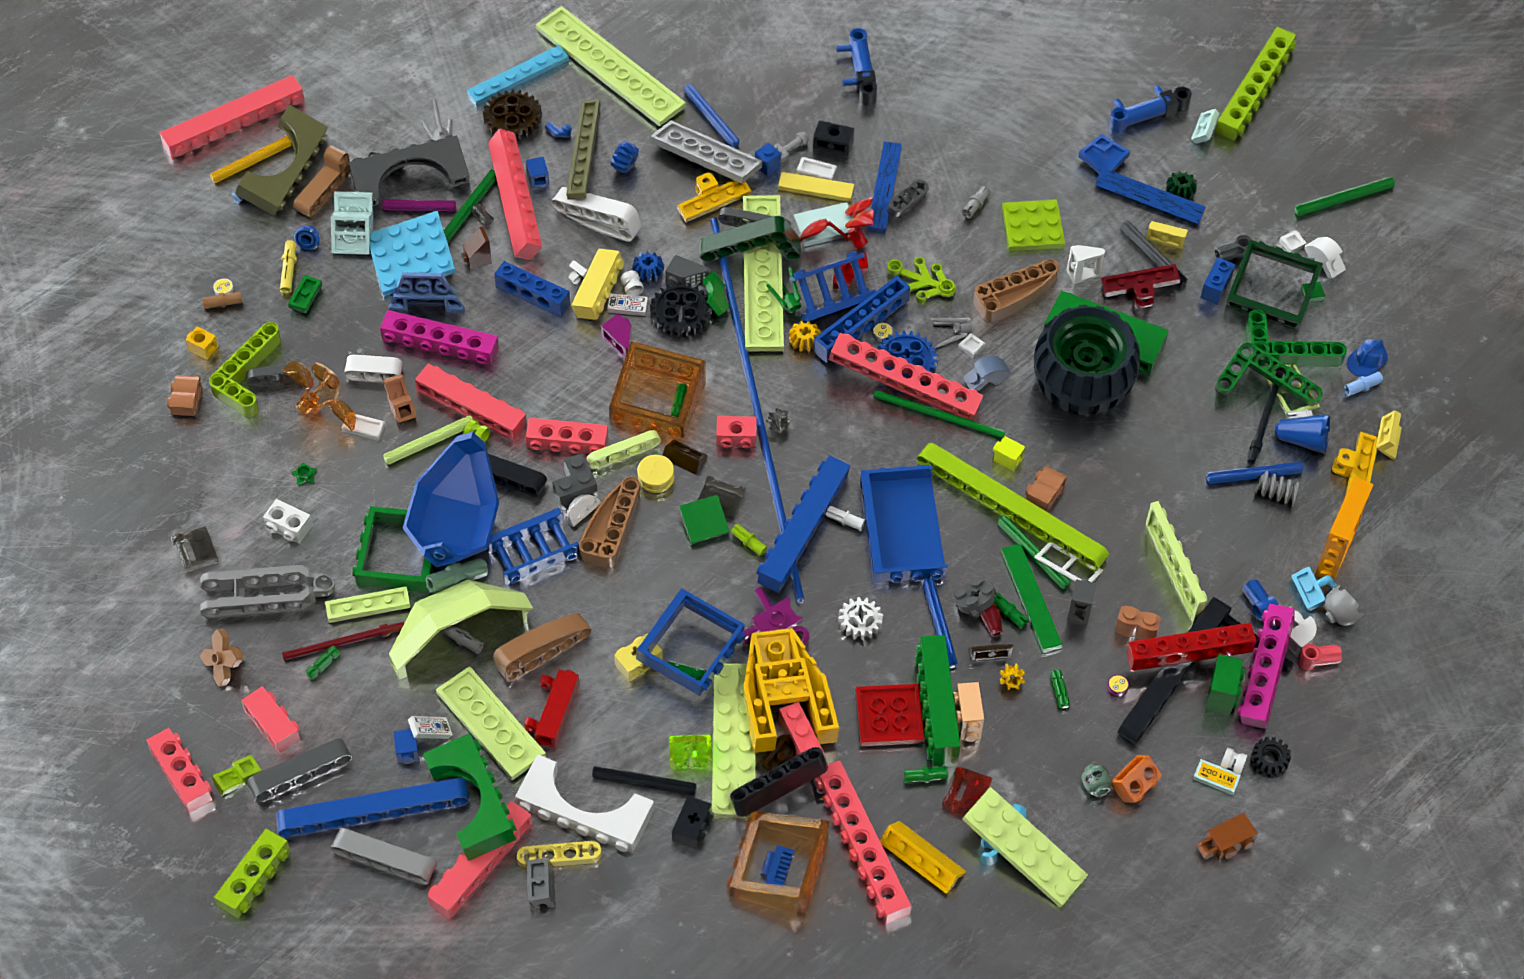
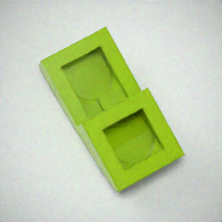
M249 755L232 762L231 768L214 774L212 781L223 796L243 786L250 777L262 772L253 756Z

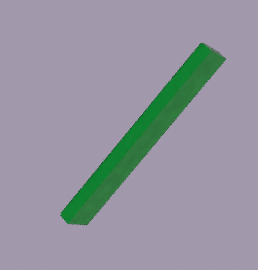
M1021 543L1001 548L1002 556L1042 653L1062 648L1063 644Z

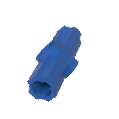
M1252 579L1242 587V591L1252 604L1254 615L1260 621H1262L1264 610L1268 611L1269 604L1279 605L1273 596L1269 597L1258 579ZM1274 626L1271 628V630L1280 629L1279 626Z

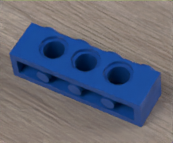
M506 261L494 273L495 287L557 317L561 318L571 305L569 290Z

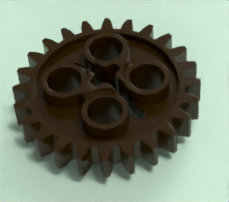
M512 89L511 93H508L504 90L503 95L499 92L497 93V98L491 96L492 101L487 100V106H484L483 120L484 124H486V129L491 130V134L496 133L499 129L515 133V136L521 139V135L528 137L527 132L534 133V128L538 129V124L541 123V105H539L538 100H534L533 95L528 97V92L521 94V90L515 93L514 89Z

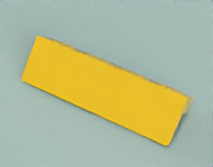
M901 821L890 824L880 839V843L946 894L952 890L958 878L966 874V870Z

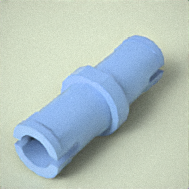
M1380 372L1367 377L1361 376L1357 381L1344 385V392L1348 397L1361 391L1366 392L1369 388L1381 384L1383 376Z

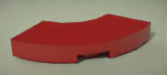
M864 252L865 257L857 259L862 273L868 271L866 252ZM849 262L840 265L847 288H852V281L855 275ZM834 273L833 289H839V285Z

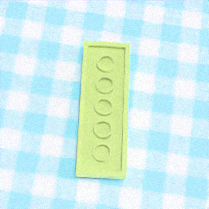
M1159 501L1150 504L1145 525L1194 624L1204 610L1207 602L1206 593L1201 591L1199 587L1198 577L1191 570L1190 560L1188 557H1185L1182 544L1175 537L1174 527L1172 524H1169L1165 509L1161 508Z
M470 666L436 689L438 696L470 733L478 739L482 747L511 780H514L532 766L537 754L546 757L545 751Z
M991 787L962 818L965 823L1059 907L1067 901L1088 876L1084 870Z

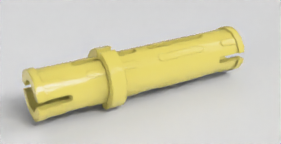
M292 240L285 242L284 255H282L281 259L283 267L279 290L284 294L292 292L294 264L297 262V257L295 256L297 244Z

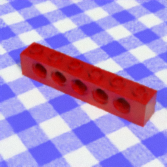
M1251 623L1130 641L1126 655L1132 672L1217 658L1218 654L1233 656L1252 653L1256 638Z

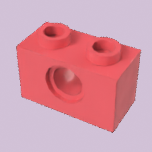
M717 416L716 446L724 448L756 447V417Z

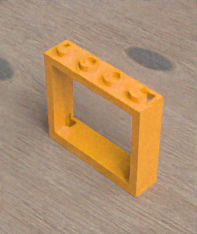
M1354 477L1329 532L1314 574L1321 579L1329 575L1335 580L1359 526L1374 484Z

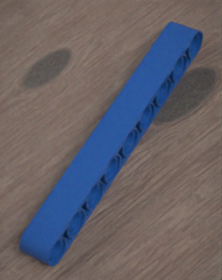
M456 778L280 810L276 813L278 835L281 837H292L463 806L469 802L467 782L465 779Z

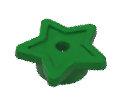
M302 463L291 474L297 478V485L305 482L314 483L313 475L317 472V468H311L309 465Z

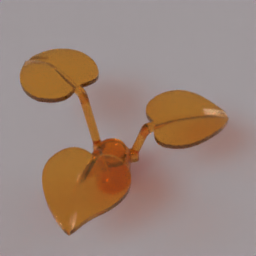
M299 361L288 363L282 370V374L290 376L306 388L304 394L296 403L297 409L302 414L308 415L312 410L316 411L318 408L328 405L330 410L352 432L355 428L356 415L347 403L342 400L335 401L331 399L318 404L319 397L316 394L325 384L333 390L339 386L337 375L322 363L315 362L311 367L312 372L322 382L314 392L308 393L315 384L314 379L311 377V371Z

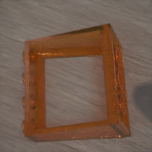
M631 341L609 405V418L616 422H625L635 427H643L666 433L672 437L684 438L706 384V361ZM633 371L689 385L679 418L621 402Z
M754 812L752 818H748L745 830L748 832L746 837L742 836L739 849H741V854L735 857L733 864L735 869L734 875H730L727 887L730 888V896L806 916L828 843L830 821L776 813ZM758 826L815 841L801 888L741 881Z

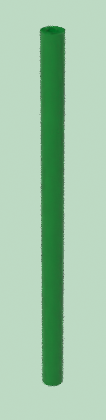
M878 390L874 393V398L1002 439L1006 431Z

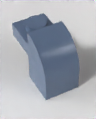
M987 356L973 363L975 368L968 372L963 379L969 389L979 391L989 382L998 386L1012 373L1003 359L998 356Z

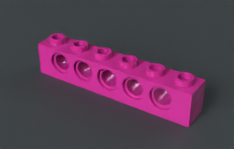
M387 310L380 326L381 337L387 342H396L408 347L413 346L425 351H434L442 355H451L463 360L476 361L480 364L492 365L499 348L497 335Z
M1269 604L1268 611L1264 610L1262 617L1264 626L1263 629H1259L1257 640L1260 642L1258 648L1255 647L1253 651L1254 665L1249 667V684L1244 686V703H1240L1238 709V716L1241 717V722L1244 725L1267 729L1295 621L1294 608ZM1274 626L1280 627L1278 630H1271ZM1268 645H1275L1273 649L1266 648ZM1264 663L1271 664L1267 668L1261 667ZM1259 682H1265V683H1266V684H1265L1264 686H1262V687L1257 686V683H1259ZM1254 701H1261L1257 706L1252 705Z

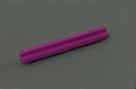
M383 199L382 209L390 211L454 212L456 211V201Z

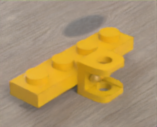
M705 173L696 178L697 185L695 191L698 196L678 204L677 209L687 223L740 200L743 196L751 195L752 190L746 181L740 183L733 180L718 187V182L711 173Z
M1360 432L1355 451L1341 448L1338 456L1334 458L1332 472L1346 478L1349 477L1346 494L1354 477L1370 483L1378 437ZM1337 464H1339L1340 466H1343L1344 468H1343V469L1339 468V467L1337 466Z

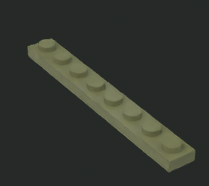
M599 99L581 102L566 192L568 200L583 199L587 196L601 107Z

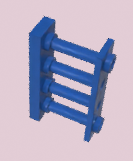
M857 251L846 254L847 258L807 272H805V269L794 272L795 276L790 277L789 280H798L807 306L806 312L801 314L803 321H811L859 304L876 292V289L869 290L868 287L866 288L857 260L865 257L864 253L858 254ZM849 262L851 263L859 288L858 294L854 296L848 292L840 265ZM831 268L834 270L842 295L840 297L841 300L837 302L831 299L823 271ZM816 274L824 299V306L820 308L814 306L806 281V277Z
M560 508L491 535L487 550L489 554L497 552L505 566L506 571L503 572L505 585L517 583L525 577L567 560L571 561L580 555L579 543L569 544L560 527L563 525V514ZM553 530L562 548L551 552L542 533ZM535 537L544 555L532 559L523 540ZM516 545L525 563L514 567L504 548Z

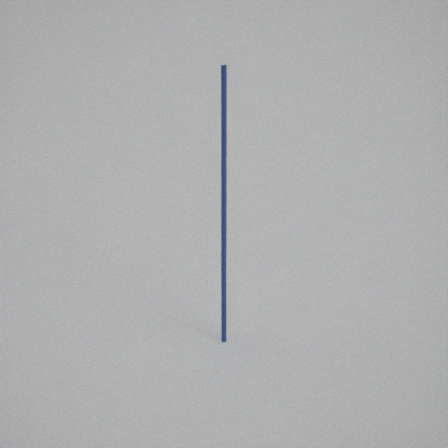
M712 218L710 222L713 234L719 233L718 219ZM724 257L719 259L782 534L786 516L749 354L745 349V337L727 258ZM796 564L791 572V579L796 601L801 603L805 599Z

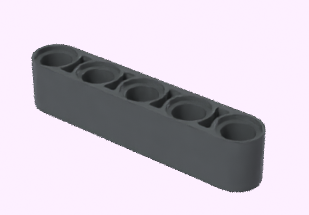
M334 739L253 775L247 780V786L255 802H263L348 764L352 756L343 739Z

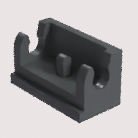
M548 858L527 861L528 902L532 903L537 909H540V904H546L549 908L555 907L554 866Z

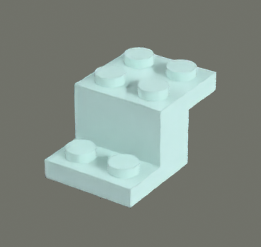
M335 192L334 213L331 215L332 253L370 254V234L373 231V193Z

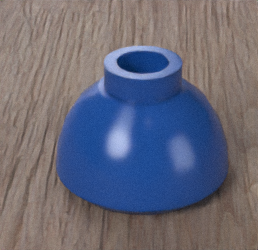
M303 225L295 231L294 240L300 248L313 250L319 245L320 234L314 226Z

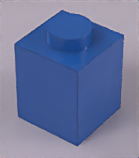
M769 142L755 151V158L763 161L762 167L759 170L766 176H769L781 167V152Z
M544 157L526 160V170L531 189L550 185L549 173Z
M412 730L393 731L398 764H411L414 761H419L417 738H414Z

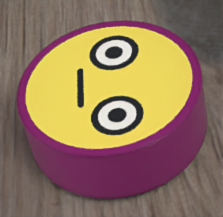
M1113 675L1108 681V691L1114 696H1123L1128 691L1129 682L1122 675Z

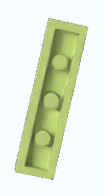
M407 586L325 602L329 623L410 608Z

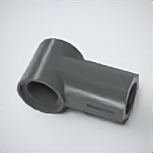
M1239 235L1235 241L1214 247L1215 259L1221 258L1226 261L1234 258L1243 259L1249 240H1252L1251 237Z

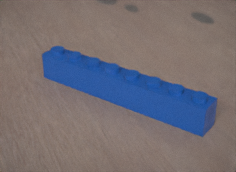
M830 455L825 462L822 461L817 470L819 472L818 475H813L811 478L809 490H804L800 498V505H795L792 511V518L786 520L783 526V533H779L775 539L774 544L776 545L773 549L770 548L765 557L767 559L766 562L759 565L756 572L759 575L757 583L777 593L781 591L824 518L827 509L831 506L848 477L849 464Z

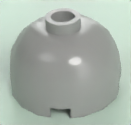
M1337 585L1326 595L1324 607L1327 612L1325 616L1332 624L1336 622L1341 626L1353 625L1364 617V612L1359 613L1357 608L1360 606L1345 589L1340 591L1341 586Z

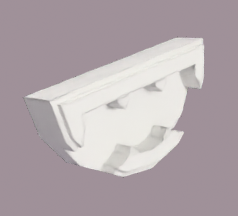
M589 494L576 497L570 503L567 511L569 526L574 527L602 502L597 497Z

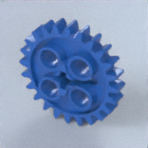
M903 330L902 335H899L896 331L894 337L889 334L887 340L882 339V344H878L879 350H886L890 355L904 358L908 363L922 366L931 373H935L938 365L936 347H932V341L927 342L926 336L921 339L920 333L914 336L913 331H910L909 335H906L905 330ZM884 366L887 370H893L890 366ZM902 374L905 378H911L908 374Z

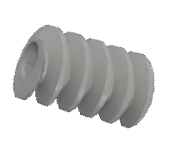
M1265 471L1260 477L1255 493L1261 489L1262 496L1269 492L1270 499L1277 495V501L1279 502L1284 497V504L1292 500L1293 506L1299 491V482L1292 486L1291 479L1284 483V477L1281 476L1277 481L1276 474L1269 478L1268 471Z

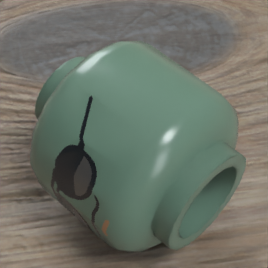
M1090 764L1081 775V780L1088 794L1100 797L1110 791L1112 779L1105 766Z

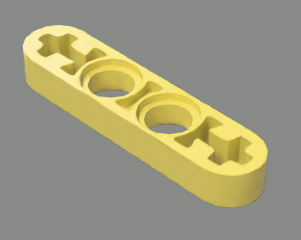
M595 841L525 846L518 850L517 862L520 867L527 869V861L524 860L525 854H529V860H536V853H538L539 859H542V855L545 852L551 851L554 853V858L550 862L554 867L591 864L600 860L602 852L601 846ZM579 849H582L583 857H580ZM589 849H594L593 856H590ZM567 850H574L576 855L573 858H566L564 853Z

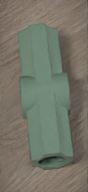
M481 558L462 565L459 562L452 563L445 570L426 576L427 588L429 592L436 593L467 579L476 580L485 577L488 574L487 564Z

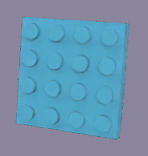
M438 211L370 234V251L384 296L395 293L402 272L442 273L444 276L456 273Z

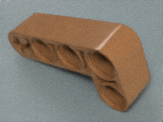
M332 145L325 151V166L294 201V210L308 217H313L350 174L349 154Z

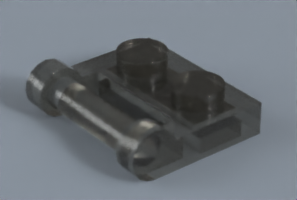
M708 475L698 500L718 495L724 516L733 520L745 495L746 487L733 486L715 480L714 477ZM714 487L729 493L736 494L735 498L712 491L711 488Z
M206 526L183 534L176 533L172 535L171 540L173 545H176L182 562L181 568L183 572H191L219 562ZM186 542H190L196 558L194 561L189 560L184 546Z

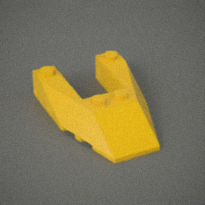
M793 628L757 632L751 635L743 690L754 753L775 750L777 734L770 710L771 705L805 701L812 729L819 744L834 743L838 740L839 724L826 676L816 666L817 663L814 658L809 656L805 650V645Z

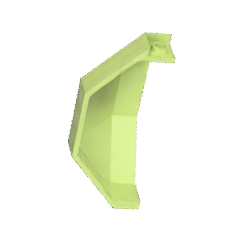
M467 579L415 602L389 653L391 665L399 680L407 677L405 665L440 630L489 608L516 610L523 624L527 623L526 614L534 608L525 593Z

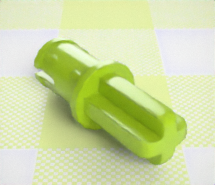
M739 524L732 528L731 533L740 539L745 547H749L759 557L765 554L768 547L759 541L754 533L750 534Z

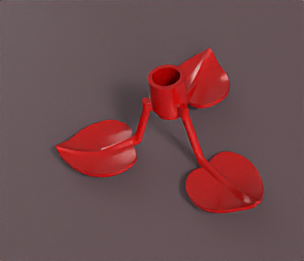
M869 197L858 201L846 209V216L853 215V219L845 224L846 228H851L848 230V235L824 218L809 224L801 233L800 241L802 242L805 238L819 234L827 226H831L847 242L851 241L855 249L864 247L868 241L860 226L874 225V210H866L871 205L873 198Z

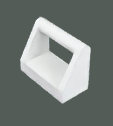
M1081 245L1070 248L1067 272L1074 284L1100 277L1105 254L1104 249ZM1096 259L1094 269L1084 267L1085 261Z

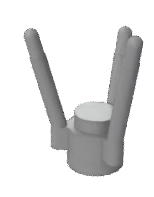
M433 99L438 125L434 135L424 120H422V124L431 140L436 141L451 135L452 119L448 120V130L442 128L437 101Z
M931 318L934 326L954 325L955 333H959V335L937 344L936 348L961 338H966L967 333L972 332L970 318Z

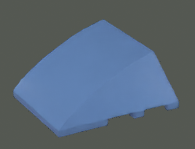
M402 272L389 305V310H408V304L445 305L446 311L465 312L464 306L442 273Z

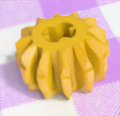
M801 320L799 324L794 323L793 328L790 329L789 343L793 345L794 350L799 349L800 353L806 350L809 353L810 349H814V338L821 334V331L817 329L816 324L811 325L810 321L803 323Z

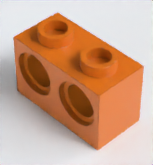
M1137 755L1112 779L1111 785L1123 802L1137 803L1144 797L1143 794L1148 789L1156 786L1157 780L1162 774L1149 755Z

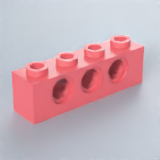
M529 418L526 432V446L533 450L541 449L553 452L590 454L607 447L608 425Z
M167 728L146 740L151 753L189 814L212 801L210 793L213 790L207 780L202 781L200 777L202 776L201 770L197 764L193 766L190 762L192 756L187 748L183 750L180 746L183 743L177 732L173 734L170 728ZM185 767L184 770L177 771L179 768ZM195 783L194 786L187 787L189 784Z

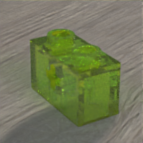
M712 735L669 736L670 768L684 770L686 768L706 769L712 767Z

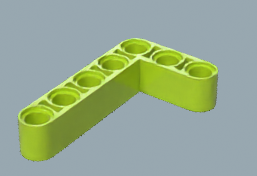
M265 323L209 378L213 396L245 417H254L259 412L256 396L239 383L247 377L246 373L248 370L256 368L280 344L281 336L276 323Z

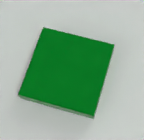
M718 495L679 506L691 545L730 533Z

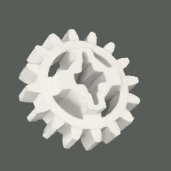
M857 597L856 602L849 599V605L843 604V609L839 610L838 623L841 624V630H846V636L853 634L854 640L857 636L864 640L866 635L871 639L872 632L878 634L879 628H882L883 614H881L880 607L875 608V601L868 603V598L861 601L860 597Z

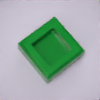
M1321 282L1316 283L1310 302L1325 300L1326 296ZM1310 283L1302 284L1301 286L1304 297Z

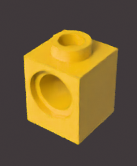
M198 326L185 339L188 351L205 360H208L219 347L216 335Z

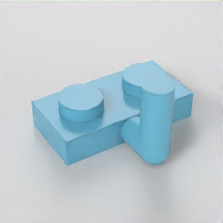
M1310 566L1291 575L1309 611L1324 605L1326 597L1321 587L1328 585L1332 590L1337 586V583L1329 575L1317 580Z

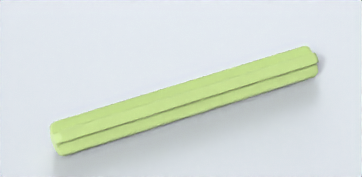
M471 415L466 416L389 451L383 455L384 460L387 464L394 463L462 432L466 424L473 418Z

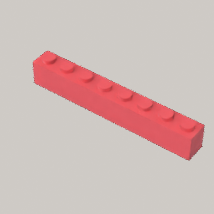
M291 75L160 132L162 144L172 159L269 116L282 112L289 105L295 106L304 102L303 90L294 76Z
M499 129L489 140L488 145L515 257L532 260L543 246L516 136L513 132Z

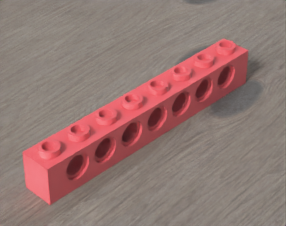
M839 333L829 356L830 361L953 415L973 420L983 398V395L977 390L967 389L956 381H949L938 373L926 371L922 366L910 364L904 358L892 356L888 351L876 349L871 344L860 342L849 334ZM849 350H854L857 354H850ZM867 358H872L875 362L871 363L867 361ZM884 366H890L893 370H887ZM902 374H908L911 378H905ZM924 381L928 383L929 386H923L920 382ZM943 389L946 391V394H941L938 390ZM956 397L963 398L964 402H959Z
M841 761L828 764V770L814 779L815 785L824 794L823 801L827 808L830 807L832 811L831 816L835 826L839 825L841 829V839L850 848V858L853 862L857 863L859 867L858 874L861 880H865L867 883V893L870 899L874 898L877 904L875 908L880 918L883 917L887 924L910 915L911 904ZM837 786L839 789L833 790L830 787ZM846 804L848 807L842 808L839 805ZM848 822H855L856 825L851 826V825H849V824H847V823H848ZM864 840L866 843L859 844L856 841ZM872 858L875 861L867 862L865 859ZM880 876L883 880L877 881L874 877ZM883 895H890L893 898L885 899L883 898Z

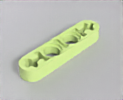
M647 431L590 453L586 460L591 469H599L653 449L661 443V438L657 431Z

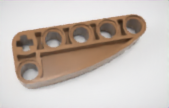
M1049 259L979 284L975 287L973 304L982 319L987 323H994L1029 306L1046 293L1057 281L1059 264L1057 261Z
M627 477L605 497L591 517L579 543L580 559L584 563L603 568H612L617 564L640 498V482L637 478Z
M580 613L550 621L500 646L494 653L495 666L507 682H513L588 637L592 629Z

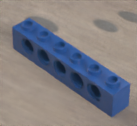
M898 276L894 277L815 337L813 352L824 362L828 363L831 350L839 333L849 334L858 340L909 301L910 286Z

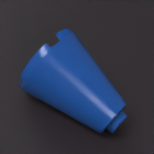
M1322 414L1280 420L1279 424L1276 423L1275 435H1278L1279 440L1315 452L1326 453L1329 442L1330 415Z

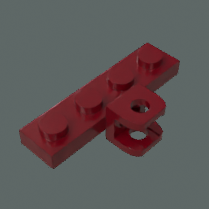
M1176 264L1101 277V283L1105 297L1133 292L1136 306L1138 308H1145L1154 305V288L1179 284L1180 277ZM1142 299H1148V301L1145 302V303L1142 302L1141 300H1142Z

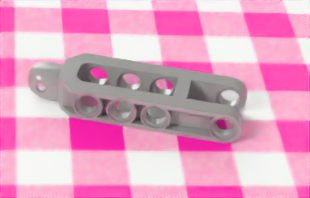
M303 565L208 572L201 575V589L210 592L234 590V597L217 598V600L200 603V614L206 618L303 611L316 601L315 598L330 596L334 592L335 584L331 576L324 573L312 574ZM298 584L305 587L301 593H280V595L270 596L260 594L258 597H245V589Z

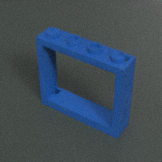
M681 588L638 647L636 660L700 696L704 690L708 691L712 685L714 675L720 674L724 667V661L732 657L736 644H741L745 638V624ZM684 607L733 634L700 681L651 654Z

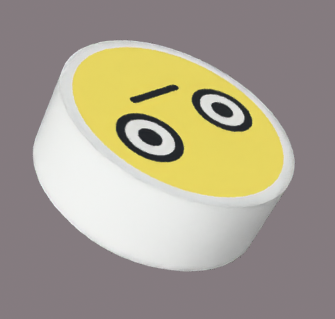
M225 278L217 280L213 286L216 295H219V293H233L234 290L232 282Z
M879 323L873 330V336L879 342H882V339L887 340L888 335L893 333L892 327L887 323Z

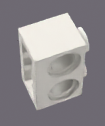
M278 499L273 502L263 516L267 530L272 533L281 534L288 541H295L299 544L313 526L310 514Z

